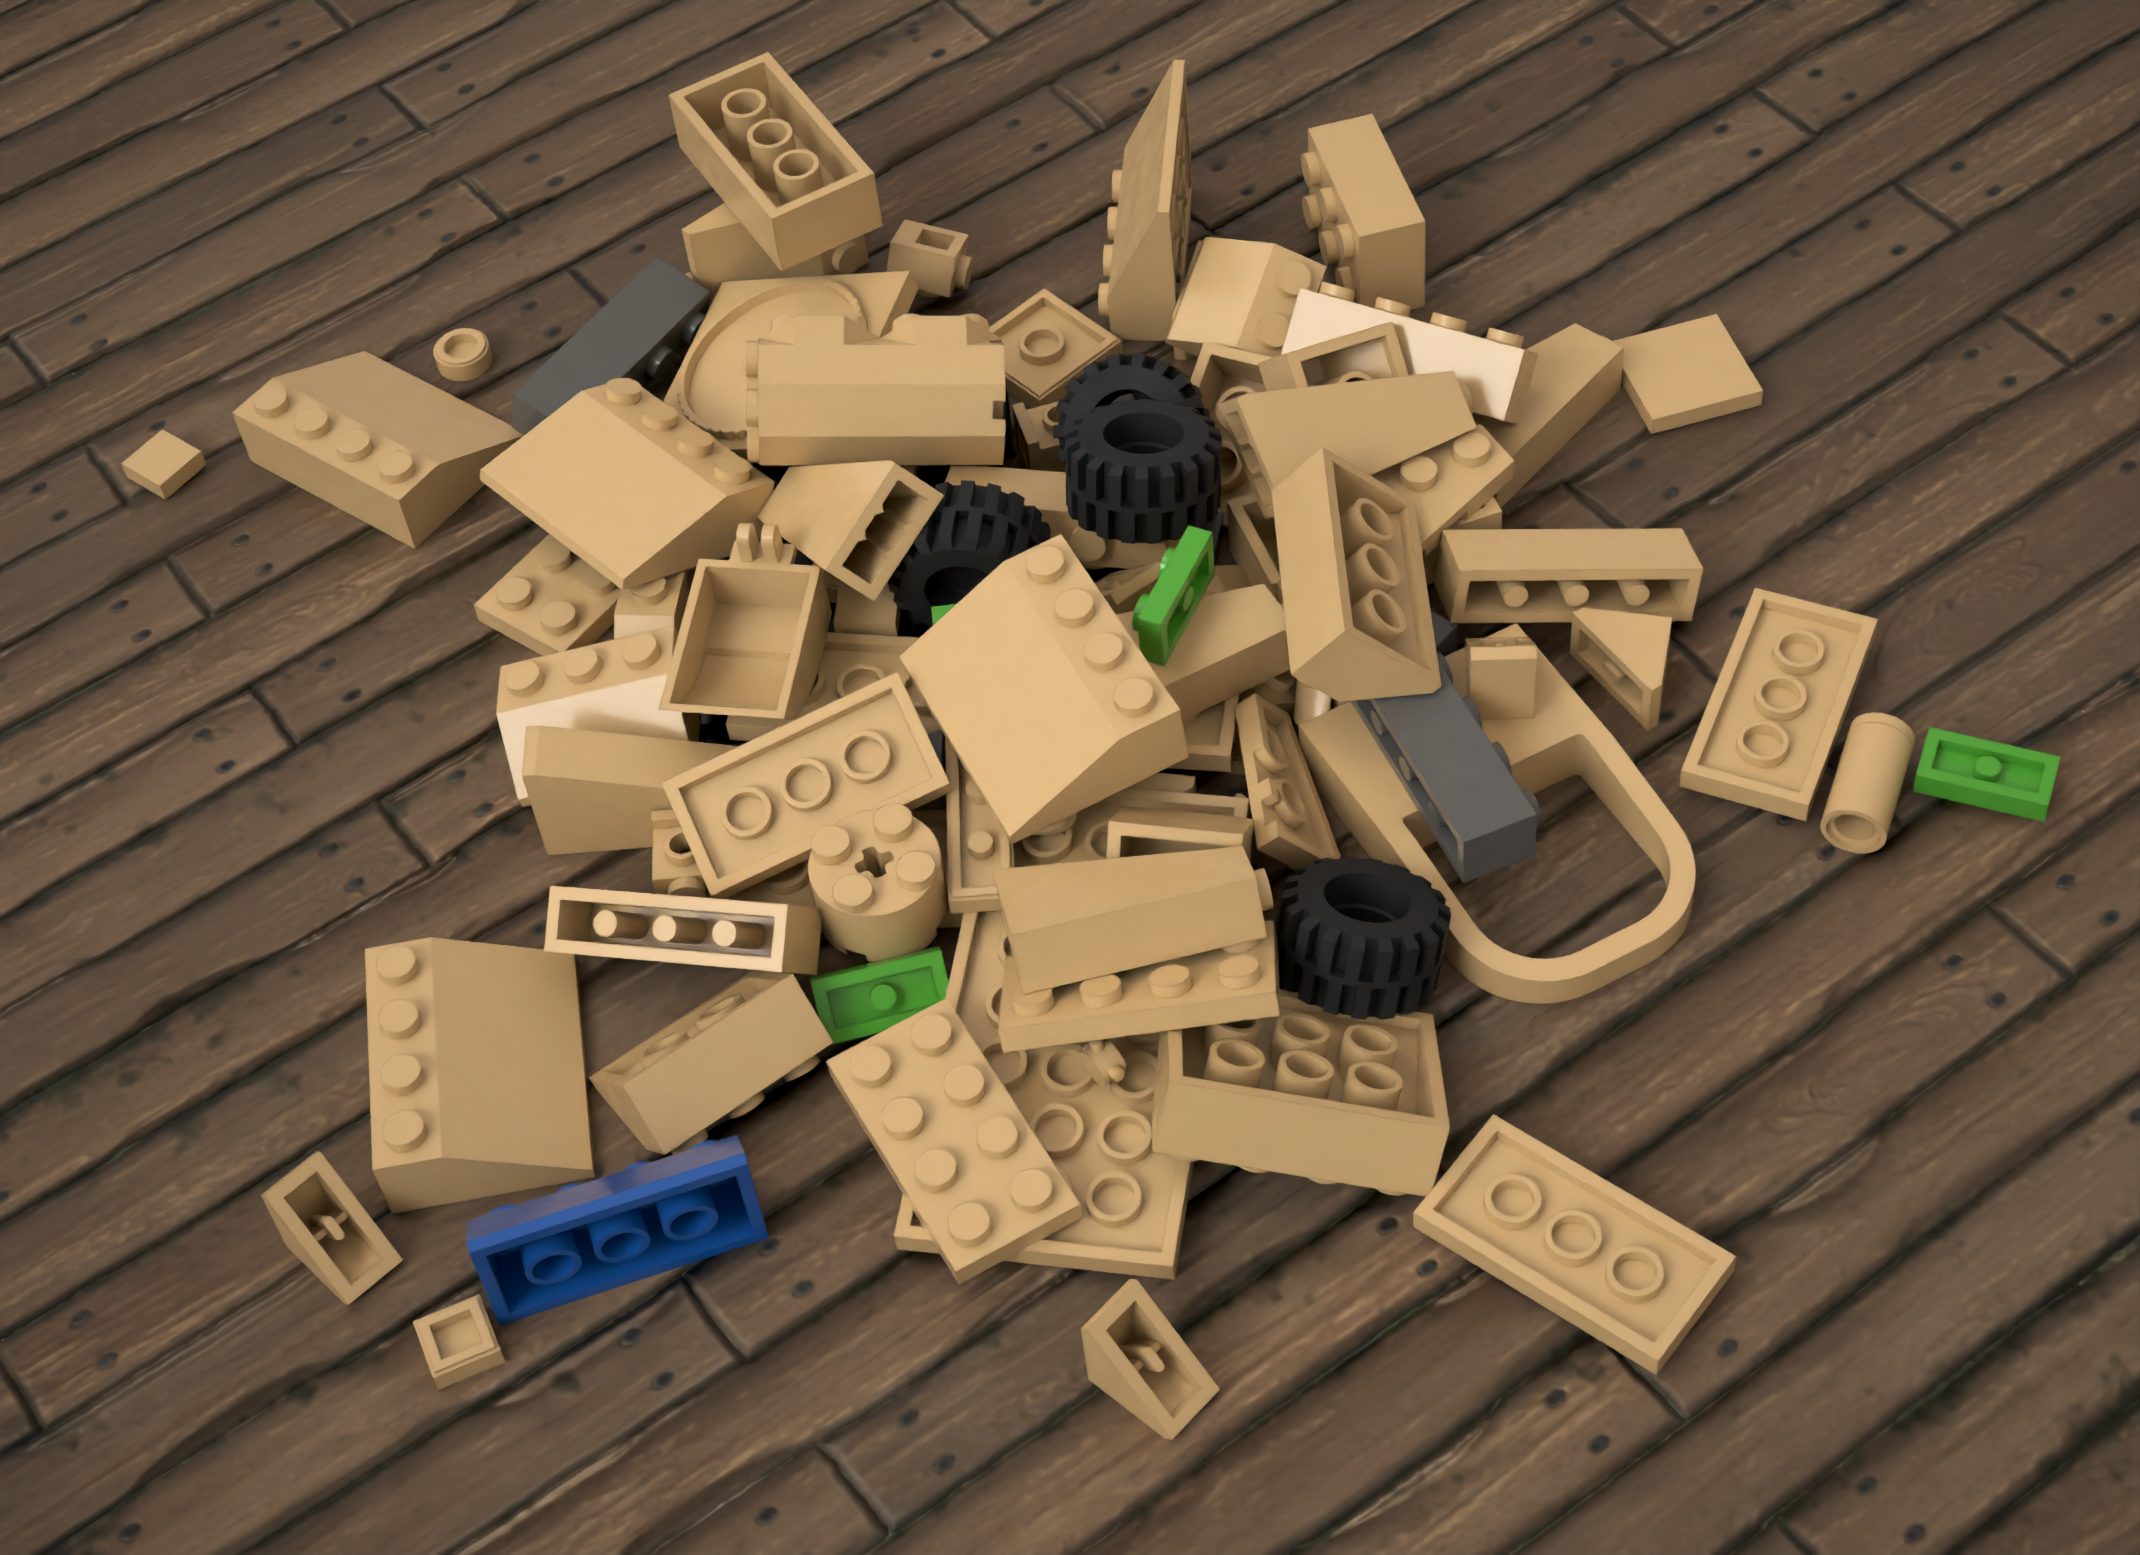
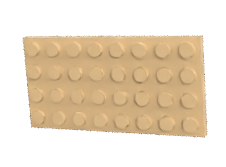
M1125 788L1077 812L1075 823L1063 832L1044 836L1030 835L1016 842V867L1106 859L1109 820L1122 806L1250 819L1249 798ZM1002 910L964 913L945 998L948 999L1080 1202L1083 1215L1081 1219L1041 1239L1004 1261L1175 1280L1194 1162L1180 1161L1167 1154L1152 1152V1108L1160 1032L1108 1039L1117 1048L1127 1067L1124 1078L1118 1083L1116 1081L1109 1083L1110 1088L1099 1086L1089 1075L1081 1061L1080 1053L1089 1041L1003 1053L998 1023L1005 957L1013 956ZM903 1195L894 1233L897 1249L940 1254Z

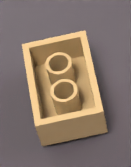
M1373 114L1308 128V152L1301 154V167L1310 195L1302 198L1303 213L1308 228H1317L1319 232V247L1324 263L1326 265L1333 264L1336 269V285L1355 290L1356 294L1353 302L1372 308L1375 306L1377 297L1412 306L1411 310L1425 307V219Z

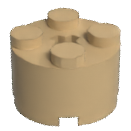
M890 803L881 806L879 809L854 813L842 818L831 826L819 829L812 836L810 843L812 850L808 861L809 880L816 908L820 909L822 915V932L835 949L846 955V949L865 954L867 961L876 962L921 951L937 936L936 928L944 915L947 917L949 910L948 891L941 852L933 832L923 822L913 817L908 807L902 804Z

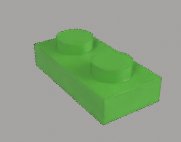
M1188 525L1177 547H1169L1164 553L1159 566L1158 581L1150 594H1142L1136 604L1132 618V628L1138 632L1140 651L1148 662L1161 666L1166 665L1215 575L1213 536L1211 531Z
M1929 727L1915 776L1913 792L2045 822L2061 757Z
M939 946L810 977L818 1016L831 1037L832 1044L877 1034L945 999L949 984Z

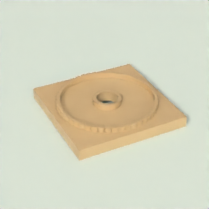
M910 271L722 282L663 402L675 408L679 414L703 431L710 433L714 439L739 457L747 460L746 341H758L759 337L771 331V321L785 313L836 316L847 313L857 314L867 320L868 331L881 338L892 331V323L896 318L908 313L920 286ZM750 462V464L756 465L759 464V462Z

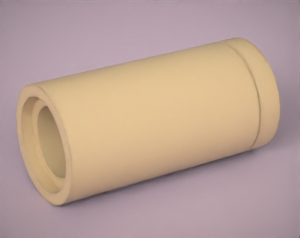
M1876 712L1862 714L1852 721L1820 823L1823 836L1832 845L1845 851L1860 854L1875 852L1884 846L1915 743L1914 733L1904 721L1889 714Z

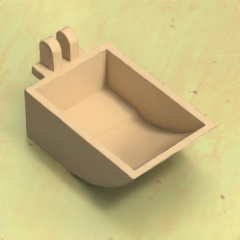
M739 523L736 541H734L729 560L698 559L658 710L776 719H793L801 712L810 696L818 674L832 609L822 568L814 565L794 564L797 555L795 544H783L778 525L764 524L761 531V542H758L754 524Z

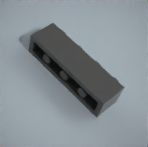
M656 256L512 394V428L525 435L580 391L604 385L614 378H630L637 381L643 388L653 378L656 380L663 378L671 369L676 356L688 344H692L709 310L710 291Z
M1437 652L1442 686L1435 692L1351 702L1461 881L1466 883L1536 856L1537 826L1542 824V814L1531 790L1528 788L1521 790L1513 778L1510 761L1502 745L1497 741L1491 743L1483 732L1481 718L1472 699L1468 696L1461 698L1453 685L1449 665L1445 657L1440 652Z

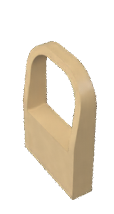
M1515 623L1485 638L1528 636ZM1464 647L1445 656L1451 670L1453 685L1461 698L1468 696ZM1538 648L1534 718L1481 720L1483 732L1491 743L1497 741L1504 748L1510 761L1512 776L1521 790L1528 788L1535 794L1572 775H1580L1661 872L1667 888L1662 901L1645 918L1571 955L1550 959L1521 956L1496 945L1478 929L1422 849L1437 840L1351 701L1299 725V743L1315 786L1368 855L1373 859L1383 860L1384 863L1402 866L1409 869L1413 875L1424 877L1432 883L1431 888L1439 890L1446 898L1445 905L1450 907L1451 919L1444 954L1464 977L1479 988L1496 996L1517 1002L1546 1004L1569 1001L1589 994L1656 960L1666 953L1683 934L1691 916L1696 879L1694 855L1684 831L1614 736Z

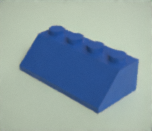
M738 1135L719 1141H704L696 1144L688 1151L653 1162H638L628 1166L622 1172L587 1183L569 1184L553 1194L518 1205L508 1204L497 1207L487 1215L468 1220L466 1243L470 1257L499 1325L769 1238L748 1162Z

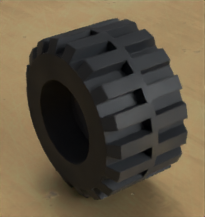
M1119 353L1107 356V359L1104 361L1092 362L1083 368L1085 373L1079 378L1073 377L1065 388L1069 392L1064 400L1059 399L1055 412L1060 413L1059 424L1053 425V438L1059 439L1061 450L1056 452L1060 462L1066 464V432L1069 427L1074 426V420L1081 415L1090 414L1091 409L1110 405L1118 397L1127 394L1144 395L1153 401L1178 403L1179 406L1191 407L1200 411L1202 416L1210 418L1209 410L1204 408L1201 400L1203 395L1199 388L1189 381L1188 375L1182 370L1168 364L1166 361L1148 355L1136 353L1123 355Z
M1149 399L1113 402L1111 405L1091 409L1090 414L1079 416L1074 420V426L1068 428L1065 441L1066 505L1068 506L1070 517L1073 520H1078V526L1084 530L1097 532L1098 537L1107 540H1121V543L1156 544L1166 540L1176 541L1182 538L1188 525L1200 529L1206 528V523L1214 521L1218 515V508L1221 507L1222 435L1220 429L1215 428V422L1208 416L1200 415V411L1179 406L1178 403L1153 401Z
M961 480L960 485L954 486L949 482L936 484L935 490L944 496L888 580L889 591L895 593L893 601L898 608L908 610L907 617L916 624L924 623L928 625L929 630L933 626L931 607L957 604L1003 561L1049 540L1051 530L1048 523L1041 521L1042 513L1035 506L1024 505V497L1015 492L1009 494L1002 492L1001 486L988 483L987 487L976 485L975 481Z
M1340 856V859L1323 858L1315 860L1314 865L1304 864L1295 869V875L1288 876L1284 882L1275 930L1278 943V970L1281 977V985L1287 991L1298 992V999L1306 1004L1317 1005L1323 1008V1011L1334 1015L1339 1013L1349 1015L1355 1019L1366 1020L1367 1017H1376L1382 1020L1394 1018L1395 1013L1408 1015L1417 1011L1418 1005H1426L1432 999L1433 991H1436L1451 919L1450 907L1445 905L1446 898L1439 890L1431 888L1432 883L1424 877L1413 875L1409 869L1402 866L1384 863L1383 860Z

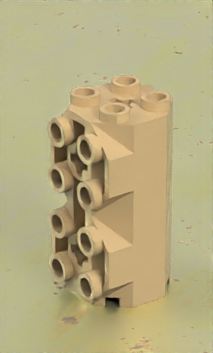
M785 313L771 321V331L759 337L758 341H746L748 462H759L760 465H824L892 460L898 465H1003L1005 447L1003 402H1006L1004 344L1000 337L989 331L988 320L978 314H964L961 316L903 314L893 321L892 331L879 338L868 331L867 320L857 314L847 313L836 316Z

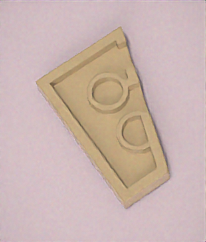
M1482 424L1476 425L1477 428L1371 475L1373 478L1415 502L1422 555L1424 557L1440 544L1442 530H1447L1458 519L1467 520L1514 478L1513 458Z
M1257 694L1251 695L1234 707L1252 819H1254L1253 826L1257 849L1287 864L1293 871L1304 864L1314 865L1315 860L1340 859L1341 855L1289 713Z

